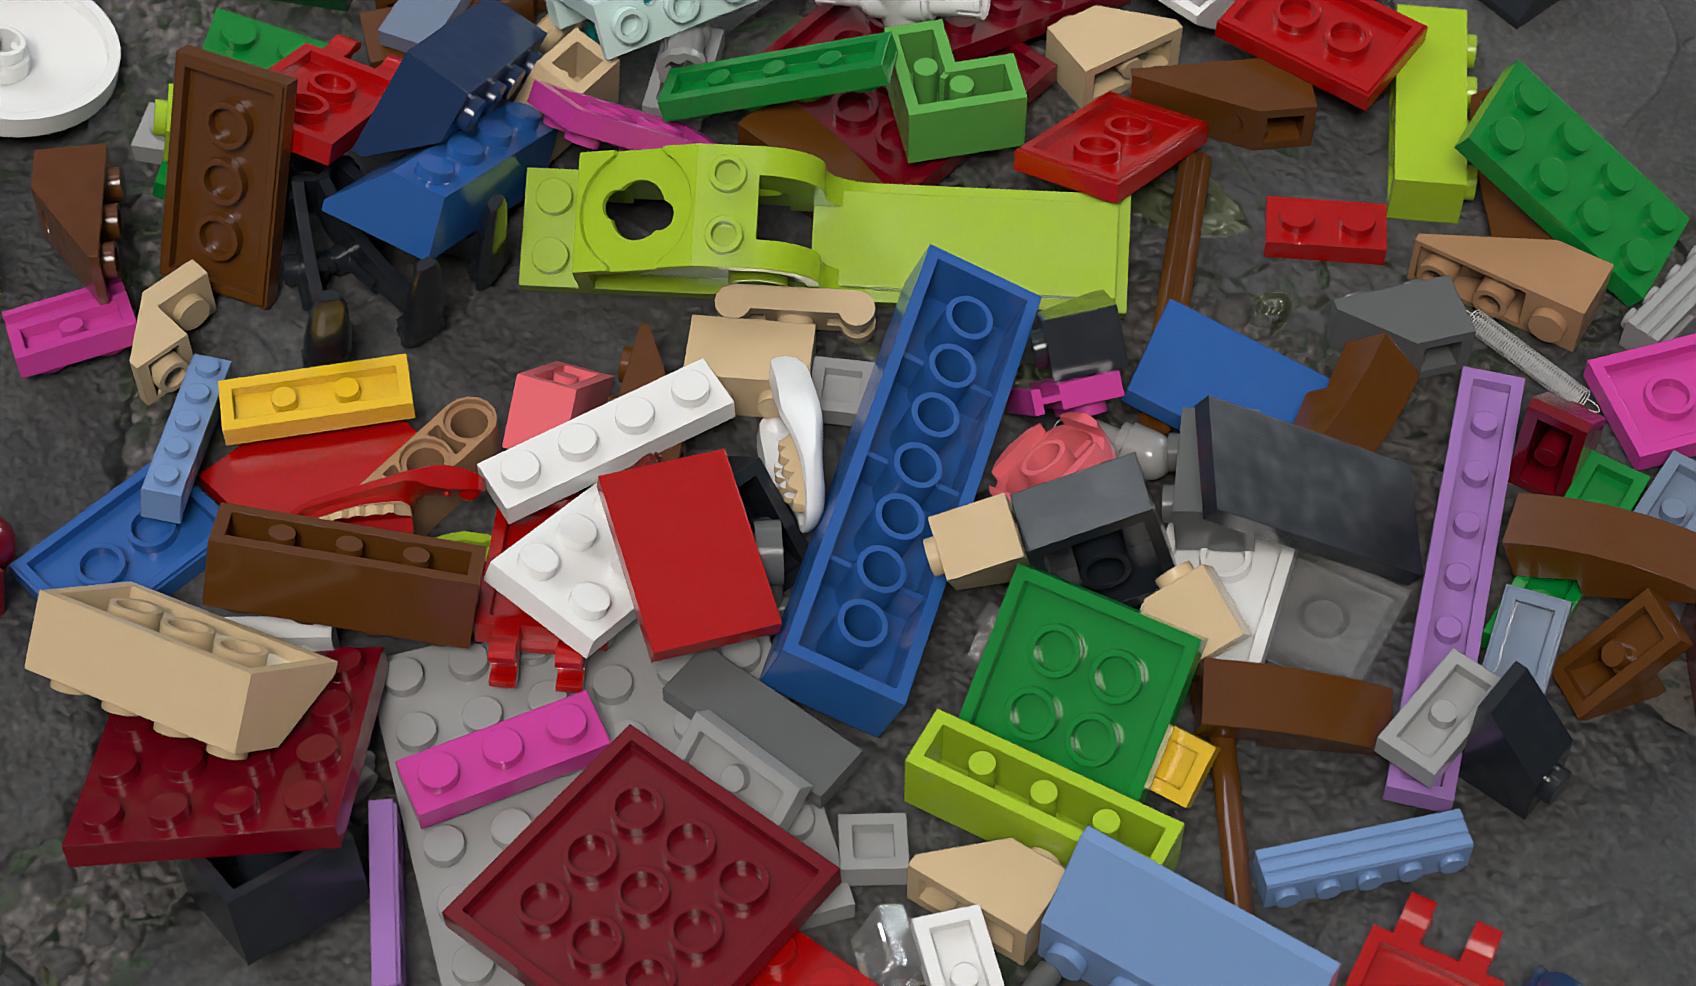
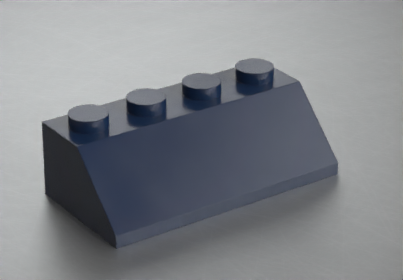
M480 0L406 52L352 150L364 157L441 143L459 128L465 132L469 131L481 113L488 116L501 97L508 100L519 84L525 83L535 63L544 56L538 50L548 33L499 0Z

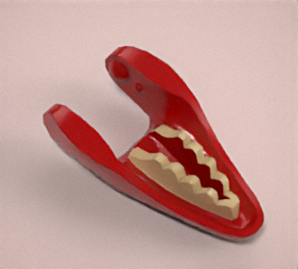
M445 464L425 466L306 501L291 511L290 514L415 534L414 513L420 499L425 496H460L465 501H474L479 495L485 494V479L477 473L461 467Z

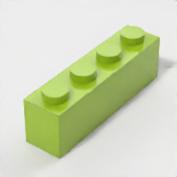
M1397 4V12L1428 26L1425 42L1389 83L1387 218L1458 224L1463 201L1474 200L1477 185V168L1474 165H1468L1467 159L1454 148L1470 123V120H1467V112H1471V95L1477 93V77L1467 76V69H1473L1475 64L1477 35L1467 34V10Z
M938 708L905 760V802L989 842L1013 838L1029 848H1042L1053 854L1066 869L1082 833L1087 826H1090L1173 872L1178 865L1185 823Z

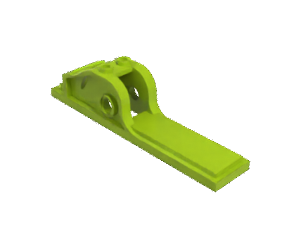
M695 143L630 151L580 152L579 170L527 167L519 287L522 291L715 300L717 292L727 284L844 289L866 292L873 299L875 307L895 308L905 281L928 246L932 244L1042 296L1037 312L1086 293L1103 289L1117 304L1119 318L1125 319L1127 311L1131 195L1115 204L1077 192L858 182L843 179L829 173L825 162L814 155L792 149L768 146ZM634 199L665 200L672 205L674 215L671 224L667 228L655 230L651 235L640 240H628L618 232L615 222L607 216L605 210L606 202L634 203ZM759 205L790 206L793 211H814L812 249L786 242L758 240Z

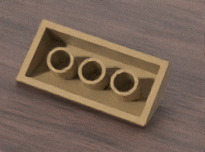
M128 581L39 590L24 668L51 679L50 687L56 691L72 695L88 694L102 700L101 708L107 712L122 716L144 717L154 721L153 729L158 733L177 738L192 737L207 743L206 751L214 756L230 760H243L248 758L249 752L280 746L333 678L338 661Z

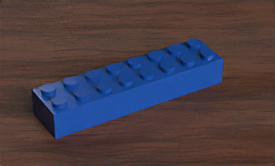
M932 244L928 246L902 288L826 495L823 515L818 525L814 528L782 615L780 633L775 634L759 680L781 695L877 738L904 708L947 582L945 574L938 577L934 576L927 559L923 539L933 536L928 517L973 503L1042 296Z

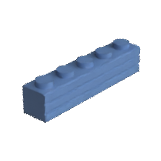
M199 354L192 356L141 488L142 517L181 523L183 512L221 412L218 381L231 379L230 360Z
M1459 808L1255 850L1251 874L1263 908L1271 906L1286 908L1297 904L1300 900L1315 897L1330 899L1343 891L1358 888L1362 891H1368L1379 887L1383 883L1396 880L1412 882L1425 874L1440 871L1444 874L1457 872L1468 865L1474 845Z

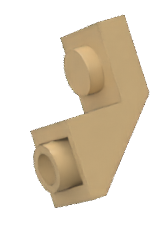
M193 259L142 293L129 362L140 398L148 406L165 394L181 387L193 356L186 332L200 326L207 317L217 311L208 274Z

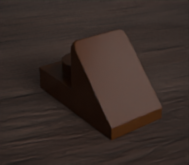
M1647 588L1556 660L1552 675L1577 718L1587 721L1660 696L1666 691V688L1657 673L1692 647L1693 643L1661 592Z

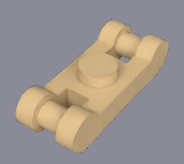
M727 284L717 292L715 297L718 317L816 324V330L841 331L846 340L856 344L865 343L870 340L876 330L875 303L870 295L859 290Z

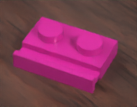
M121 277L111 280L109 304L100 305L85 287L1 312L22 379L36 374L55 373L66 365L96 356L118 354L125 348L133 345L137 324Z
M1109 370L1058 382L1048 378L1030 382V388L1012 387L1006 408L1007 413L1029 416L1044 415V408L1054 409L1055 417H1059L1058 415L1067 412L1087 413L1090 416L1108 411L1106 400L1125 396L1120 371Z

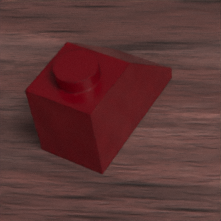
M1550 392L1533 397L1526 410L1511 461L1508 482L1533 494L1564 497L1592 450L1596 451L1606 418L1590 411L1580 403L1568 401Z

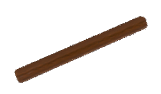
M1204 151L1192 152L1179 161L1152 333L1170 298L1190 308L1211 166V158ZM1139 411V424L1156 430L1168 438L1172 426Z

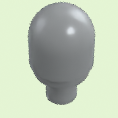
M1096 419L1110 439L1117 458L1136 452L1146 480L1159 479L1169 472L1167 468L1168 438L1164 434L1137 422L1134 424L1125 422L1121 429Z

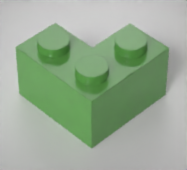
M942 19L884 28V32L892 31L898 49L891 79L886 88L908 163L1024 145L1027 94L1014 53L955 62Z

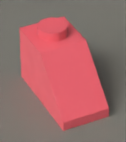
M560 361L518 373L502 447L510 449L604 405L612 389L614 376Z

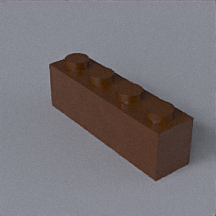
M221 502L208 539L202 605L226 609L237 614L253 613L289 619L304 625H326L356 630L371 636L386 635L423 641L438 647L453 646L469 649L480 595L487 546Z

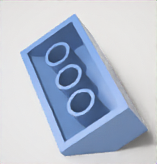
M1087 826L1082 833L1043 917L1038 955L1054 966L1062 977L1074 981L1082 979L1092 986H1335L1341 965L1336 960L1090 826Z

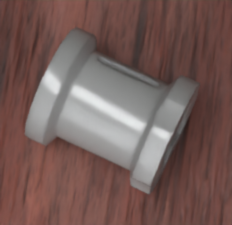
M708 21L661 39L664 44L663 52L656 61V70L659 73L660 81L665 82L669 69L706 63L704 48L711 40V25Z

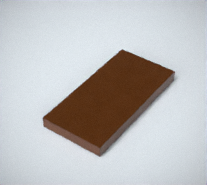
M188 44L176 50L159 274L167 276L193 259L207 272L212 292L267 309L277 301L298 84L297 78Z

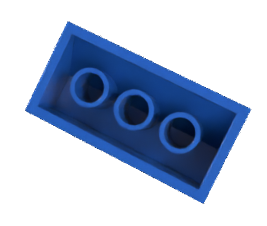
M508 101L496 106L488 116L481 113L469 131L465 132L459 128L441 143L411 148L324 199L322 211L420 259L428 256L434 259L478 230L483 209L492 195H503L507 202V210L525 199L527 167L548 168L559 130L544 124V118L541 117V113L536 108L528 104Z

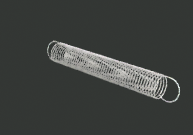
M1478 309L1471 313L1466 310L1471 314L1469 317L1473 316L1471 320L1473 319L1472 323L1476 320L1473 325H1476L1475 335L1478 339L1488 344L1490 348L1495 349L1497 353L1507 358L1509 362L1519 367L1524 373L1529 374L1531 378L1541 383L1548 391L1553 392L1555 395L1559 392L1557 396L1561 394V398L1564 396L1563 399L1566 398L1568 401L1572 400L1577 403L1586 392L1580 404L1589 391L1582 405L1587 400L1595 404L1588 399L1590 390H1587L1585 386H1582L1568 374H1565L1563 370L1553 365L1548 359L1541 356L1536 350L1526 345L1514 334L1488 317L1483 311Z

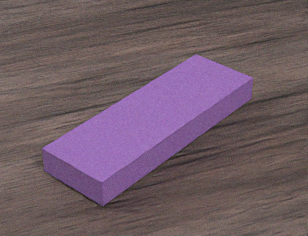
M393 799L368 801L371 986H407L404 833L397 803H393Z

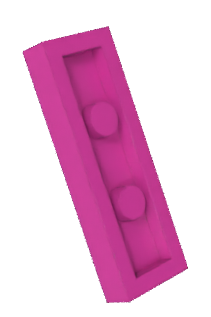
M587 690L397 760L395 763L398 776L421 829L587 767L611 741Z

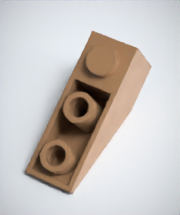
M1419 234L1415 239L1407 278L1410 280H1426L1450 275L1464 304L1483 311L1489 317L1500 319L1527 331L1542 341L1556 344L1573 352L1603 303L1614 264L1559 240Z

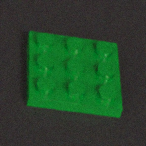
M1017 563L958 718L1144 804L1208 639L1026 563Z

